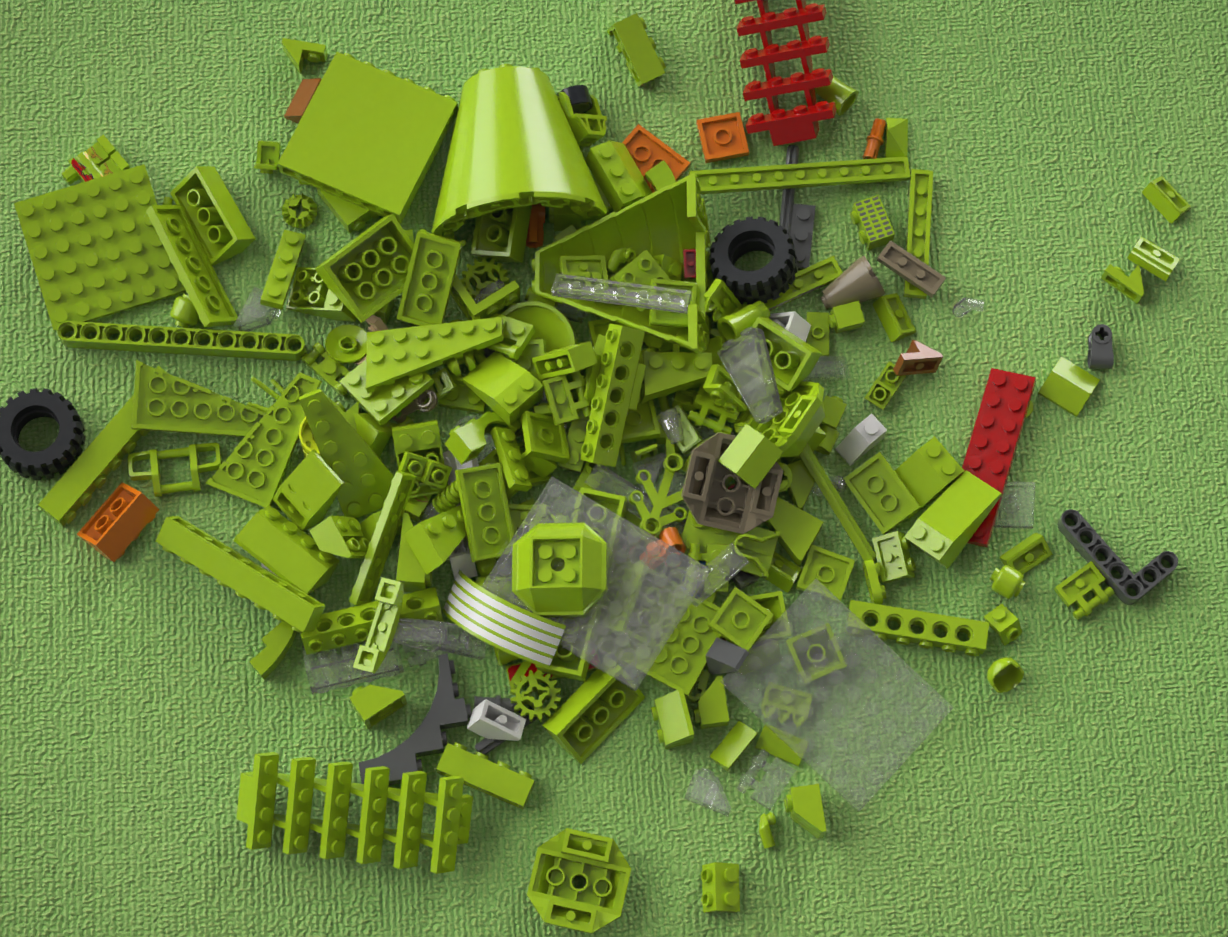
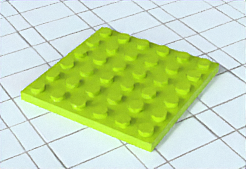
M145 164L14 203L54 332H57L58 326L65 321L89 322L185 292L174 265L170 262L169 256L146 212L151 205L158 204Z

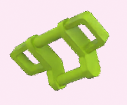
M218 443L190 444L189 447L161 451L151 449L128 455L130 479L132 481L152 479L155 497H161L167 493L190 490L200 492L202 489L199 473L218 470L222 464L221 449ZM198 452H216L215 462L199 465ZM190 456L192 481L161 485L159 460ZM150 459L151 471L134 472L133 464L135 461Z

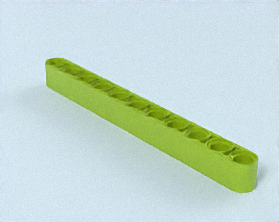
M65 321L57 329V334L63 345L69 348L300 361L302 360L301 357L307 353L303 338L296 334ZM74 331L72 337H64L67 332ZM90 333H97L95 338L87 339ZM120 334L118 339L109 340L111 335ZM136 335H141V336H142V339H141L140 341H138V342H133V341H132V339H133L134 336H136ZM160 336L165 337L163 342L155 343L156 338ZM181 338L188 339L185 344H177ZM204 339H209V340H210V343H209L208 345H206V346H201V345H200V342H201L202 340H204ZM225 341H233V344L229 347L222 346ZM248 342L256 343L253 348H245ZM271 343L278 344V347L276 349H268V346ZM295 344L301 346V348L298 351L290 350V348Z

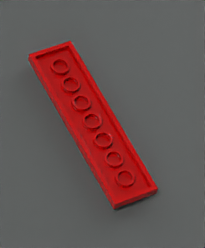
M991 368L962 468L1003 494L1036 384V377ZM1003 495L967 543L988 548Z

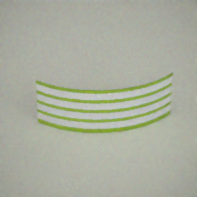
M460 569L442 611L452 622L480 640L518 658L548 669L566 628V625L534 614L489 592L468 578Z

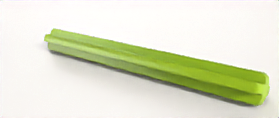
M807 443L799 455L863 561L875 559L876 554Z

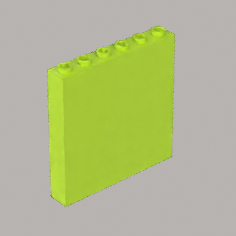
M336 51L277 163L279 171L385 217L393 214L401 224L457 115L458 102L449 95L442 96L437 94L430 87L418 86L408 78H399L389 70H380L375 68L370 62H361L356 60L351 54H342Z

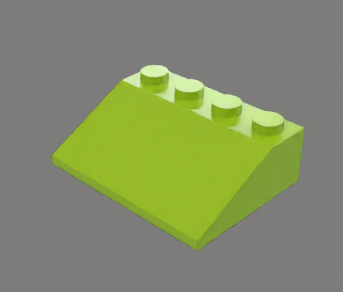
M391 214L380 219L317 266L315 270L326 286L362 323L403 292L414 244L394 215Z

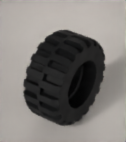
M746 217V220L740 221L738 219L733 222V225L729 226L728 224L722 229L723 233L719 232L714 238L715 242L710 247L709 262L714 280H723L741 304L747 302L749 305L757 301H762L765 304L768 303L767 300L769 299L775 300L779 298L781 292L784 294L789 289L788 284H793L798 270L793 239L787 233V230L782 225L778 226V222L771 219L768 222L764 217H758V219ZM763 251L773 256L772 260L759 270L744 271L734 266L736 261L748 252Z
M32 388L30 393L27 394L23 390L17 393L19 397L14 400L10 397L6 400L8 405L5 408L3 406L0 407V457L14 473L18 472L24 478L31 476L33 480H41L42 476H45L48 480L54 478V473L59 472L60 475L65 473V467L73 465L76 461L74 459L75 456H80L83 451L81 445L85 444L84 424L72 403L68 399L65 400L64 396L56 392L53 394L50 389L45 388L42 392H39L38 388ZM39 417L55 419L60 429L57 439L50 447L38 452H30L21 448L19 445V435L22 428L29 421Z

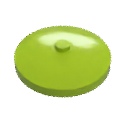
M538 301L521 302L511 306L501 314L534 325L536 331L531 340L545 339L546 352L577 344L574 328L568 318L557 308Z

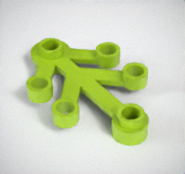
M671 453L664 459L665 473L658 493L651 481V474L648 470L642 469L636 475V481L643 485L653 505L651 513H649L643 502L644 496L641 491L635 490L629 495L630 504L636 506L642 519L639 524L640 532L646 538L658 537L663 526L673 522H682L687 516V512L683 507H677L671 514L660 517L662 509L684 501L681 496L683 488L679 492L667 496L674 473H677L683 466V459L679 454ZM668 462H674L676 467L671 468ZM640 474H645L647 480H642ZM638 495L640 501H634L632 496ZM676 511H680L683 514V518H678ZM647 524H652L654 526V530H648Z

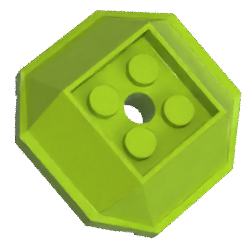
M802 381L792 392L786 390L784 394L757 390L747 404V410L743 411L735 422V432L739 434L747 424L784 452L781 457L799 456L825 418L823 404L824 388L820 383Z
M585 522L538 523L513 544L512 592L534 614L539 616L585 617L607 592L608 544ZM556 563H565L561 571L553 570Z
M566 828L537 848L527 897L545 924L593 934L621 917L631 867L613 838ZM576 877H582L585 879L586 885L581 889H577L573 886L572 881Z

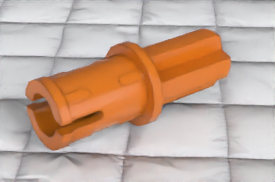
M879 118L874 120L871 133L866 138L867 146L863 159L877 158L880 145H883L884 142L882 137L886 127L885 120Z

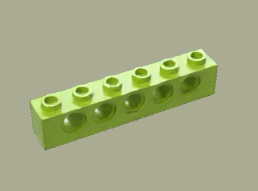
M616 324L609 325L604 352L601 356L600 371L596 379L595 394L591 402L590 417L586 425V436L581 448L580 460L616 467L645 333L643 330Z
M435 587L403 594L402 609L396 633L444 622ZM374 601L322 614L315 630L301 633L306 655L367 641L379 602Z
M850 600L845 625V632L850 633V636L862 638L864 635L873 636V639L877 641L896 640V643L901 645L916 643L921 648L932 649L933 646L940 647L943 651L950 653L959 650L965 651V654L969 656H979V654L985 652L989 622L855 600ZM871 617L875 619L876 625L870 627L866 625L864 619ZM895 621L898 623L899 629L891 630L887 623ZM919 625L922 628V633H913L911 626ZM934 629H942L945 632V637H937L934 634ZM963 632L967 634L968 641H960L957 633Z

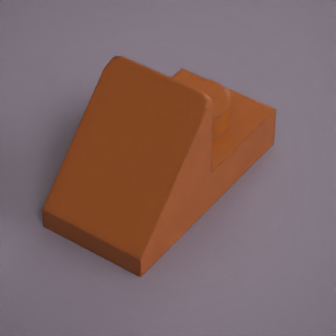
M912 340L907 352L900 354L893 370L897 376L936 373L943 355L916 340Z

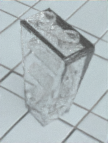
M749 327L740 333L741 336L736 340L731 339L725 342L717 354L756 422L765 424L782 413L783 409L764 332L762 329Z

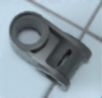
M1099 324L1093 328L1088 337V368L1112 369L1114 363L1112 331L1107 325Z

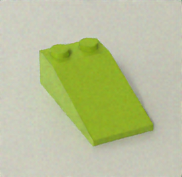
M966 470L916 520L905 535V538L914 547L948 569L1003 494Z

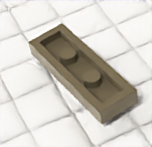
M891 240L877 257L878 262L932 298L946 280V277Z

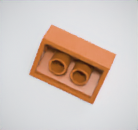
M122 482L77 535L104 557L115 562L125 553V549L129 544L139 537L142 529L153 521L155 514L160 509L142 492Z

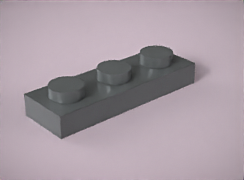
M793 203L790 235L796 251L798 270H803L809 267L816 206Z

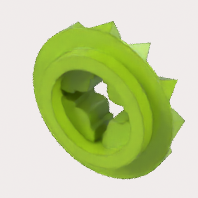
M303 193L301 195L293 194L289 199H285L282 207V217L291 227H307L317 217V205L311 197L305 196ZM301 203L303 210L306 211H302L297 218V214L294 209H297Z

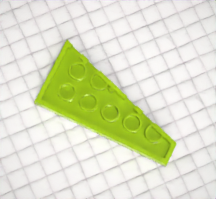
M502 317L367 332V393L375 391L376 387L387 384V386L394 384L396 379L406 375L412 377L443 364L442 361L463 357V353L475 349L478 351L504 341Z
M136 360L131 429L245 437L252 427L266 414V412L254 407L244 405L229 397L212 392V390Z
M299 372L281 393L282 395L269 407L266 411L267 413L235 447L233 453L219 466L216 473L207 480L206 484L262 507L272 506L273 497L280 486L298 442L300 424L306 417L298 397L318 390L322 381Z
M321 389L298 397L321 457L324 458L325 462L344 483L337 494V499L344 516H351L356 519L383 508V503L387 498L391 481L394 477L393 473L390 472Z

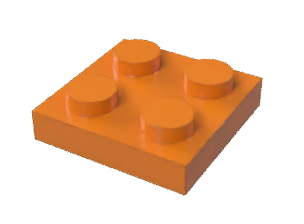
M740 112L696 120L705 163L749 155Z

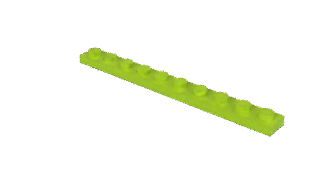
M908 156L689 171L688 174L696 173L701 186V191H697L700 195L907 181L911 178Z

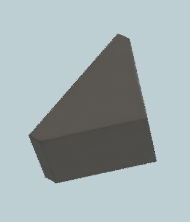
M717 637L706 654L708 672L711 675L736 672L740 669L749 652Z

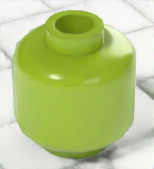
M183 294L182 297H177L170 312V316L176 320L175 324L184 328H188L189 325H197L199 315L190 301L189 295Z
M1004 565L1001 569L996 567L990 577V580L993 581L991 585L992 590L1006 599H1011L1013 596L1017 598L1026 582L1023 581L1024 575L1009 565Z

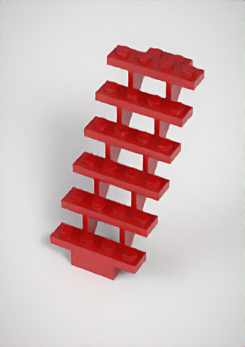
M734 0V1H735V5H736V4H741V3H746V2H751V1H756V0ZM757 0L761 17H744L739 21L736 29L738 36L760 33L764 49L757 50V48H751L746 50L740 58V65L742 69L763 65L767 81L760 82L756 80L748 83L743 91V97L745 101L766 97L770 114L757 113L752 115L746 124L747 133L751 134L769 130L773 146L816 139L819 132L818 121L834 118L837 110L835 102L821 101L816 103L815 88L831 85L833 74L831 69L819 68L813 70L812 55L827 53L830 43L828 37L813 36L810 38L808 23L824 20L827 13L825 4L818 5L813 3L806 6V0H796L797 8H788L782 13L775 14V12H769L768 0ZM797 25L801 42L800 40H793L788 42L787 45L781 46L772 43L771 30ZM801 58L804 74L798 72L786 78L776 77L775 62ZM804 90L807 106L799 105L793 110L787 111L779 109L778 95Z

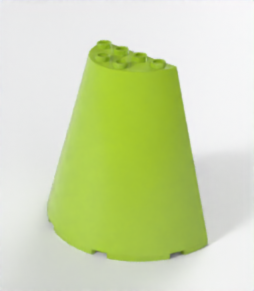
M502 64L498 68L481 69L478 71V74L472 76L464 83L431 234L458 241L454 231H457L465 224V219L478 217L497 210L524 207L541 203L542 206L563 208L566 204L570 205L573 212L585 219L607 215V209L551 81L540 68Z

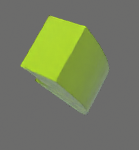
M286 621L279 623L261 639L266 647L249 661L263 680L280 664L297 635V631L291 628L292 625Z

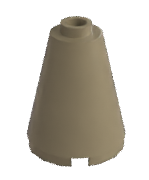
M862 256L822 291L824 296L820 299L826 309L830 307L832 309L833 307L855 301L862 303L882 297L885 291L866 257Z

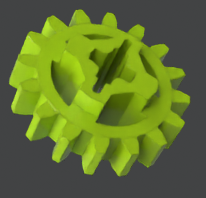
M483 257L481 263L474 259V266L467 264L468 272L462 271L463 279H460L471 297L475 299L476 304L510 283L509 278H507V270H502L503 264L495 265V259H492L489 263L485 257ZM494 273L498 275L500 281H498V278L494 277ZM470 283L476 287V291L472 289Z
M529 670L528 677L521 674V682L514 681L516 689H511L510 694L515 695V697L510 698V702L513 704L517 703L514 711L521 710V717L524 718L528 715L530 722L533 721L534 717H537L539 722H541L543 715L548 718L551 717L550 710L557 711L558 707L554 703L561 702V698L556 696L561 693V689L554 688L557 685V680L550 681L551 674L548 673L543 677L541 670L538 671L537 675H534L533 671ZM538 682L545 684L547 687H542ZM529 684L528 689L520 694L522 688ZM532 692H537L539 700H535L532 697ZM551 698L550 703L543 708V703ZM528 704L534 710H530L526 708L524 705Z

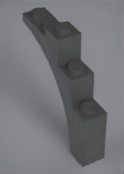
M448 654L438 655L439 678L437 692L423 722L407 740L395 749L377 758L359 762L362 784H364L365 768L380 766L390 768L389 785L401 784L403 773L423 771L421 759L417 760L416 757L444 752L443 746L447 745L446 731L441 732L442 729L468 725V718L472 714L470 704H465L464 698L455 699V697L459 696L457 683H452L451 674H456L454 660H449Z

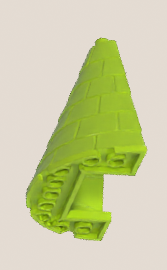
M690 173V175L670 186L666 185L616 213L612 212L589 226L586 225L572 234L536 251L535 258L532 259V269L535 272V280H532L533 294L561 304H567L589 314H595L616 324L645 331L644 334H650L696 353L706 350L712 329L711 318L707 315L712 314L713 311L705 312L706 299L704 295L713 283V274L709 262L710 253L706 251V248H710L711 245L704 198H701L700 193H697V191H701V186L696 173ZM631 247L635 250L636 257L647 249L652 256L665 254L683 263L680 281L697 282L696 304L688 305V328L649 325L650 305L642 312H639L618 285L614 288L610 287L611 296L609 300H587L584 280L562 281L559 265L560 256L605 255L607 264L614 250ZM683 249H696V279H684ZM631 261L620 263L615 273L607 271L608 280Z

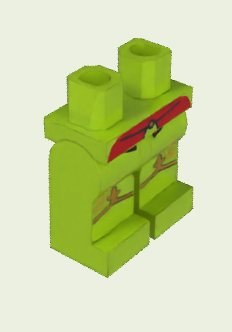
M103 134L96 139L97 143L78 154L75 158L68 161L70 166L61 174L67 184L71 185L78 179L83 183L129 169L130 166Z

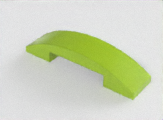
M383 577L374 599L379 604L365 646H359L353 665L355 669L374 674L382 664L392 644L403 602V583Z

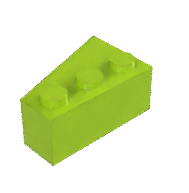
M643 352L639 359V364L646 365L645 377L640 390L641 404L654 398L664 397L670 393L704 384L712 365V353Z
M461 505L426 519L403 534L426 575L442 565L467 535Z

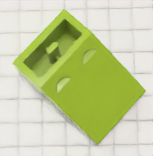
M297 267L286 309L336 321L356 322V316L326 286L315 268Z
M437 420L392 427L398 469L405 451L444 464ZM416 480L409 498L442 493L444 489Z
M313 449L279 486L273 500L287 517L304 532L322 522L344 483L329 467L324 458Z

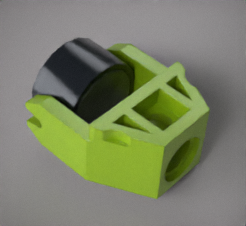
M574 85L557 93L558 100L579 147H589L605 136L607 116H602L598 100L589 94L587 86Z

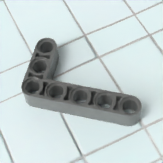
M1073 509L1066 510L1058 520L1059 531L1087 563L1093 562L1106 579L1104 582L1114 590L1115 595L1124 604L1132 605L1139 601L1167 578L1178 566L1177 556L1173 552L1164 551L1134 575L1078 511ZM1064 519H1072L1075 526H1068ZM1080 536H1087L1090 539V543H1083L1080 540ZM1095 553H1102L1105 556V561H1099L1095 557ZM1161 560H1167L1171 567L1164 568ZM1111 570L1118 571L1121 578L1115 579L1112 577ZM1143 574H1150L1153 577V582H1147ZM1126 588H1133L1136 596L1128 595Z

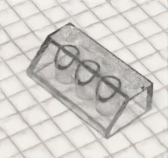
M396 634L385 659L375 674L353 668L359 646H365L366 641L306 655L305 648L302 646L306 673L312 694L325 693L332 689L346 688L353 684L371 682L378 678L393 677L403 673L404 669Z

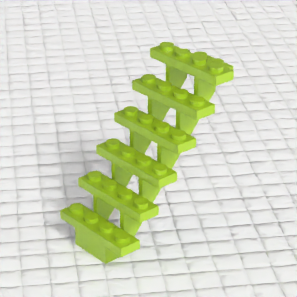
M275 752L255 754L253 772H244L240 775L236 819L248 824L246 848L251 850L271 847L274 824L285 829L283 853L288 855L307 852L309 830L311 829L322 834L319 857L323 859L344 857L346 834L359 838L356 862L360 864L381 862L383 839L396 843L393 867L398 869L418 866L421 843L433 848L430 872L440 874L455 871L457 845L469 842L473 796L463 795L464 778L461 776L441 777L437 794L425 792L427 773L423 771L403 773L401 789L388 787L390 768L385 766L365 768L364 784L351 783L353 763L348 761L328 763L327 779L315 778L316 759L313 757L291 759L290 775L278 773L280 754ZM277 784L289 788L286 815L274 814ZM313 788L326 793L323 820L311 818ZM350 793L363 797L360 825L347 823ZM387 798L400 802L397 829L384 828ZM424 802L437 807L434 834L421 833Z

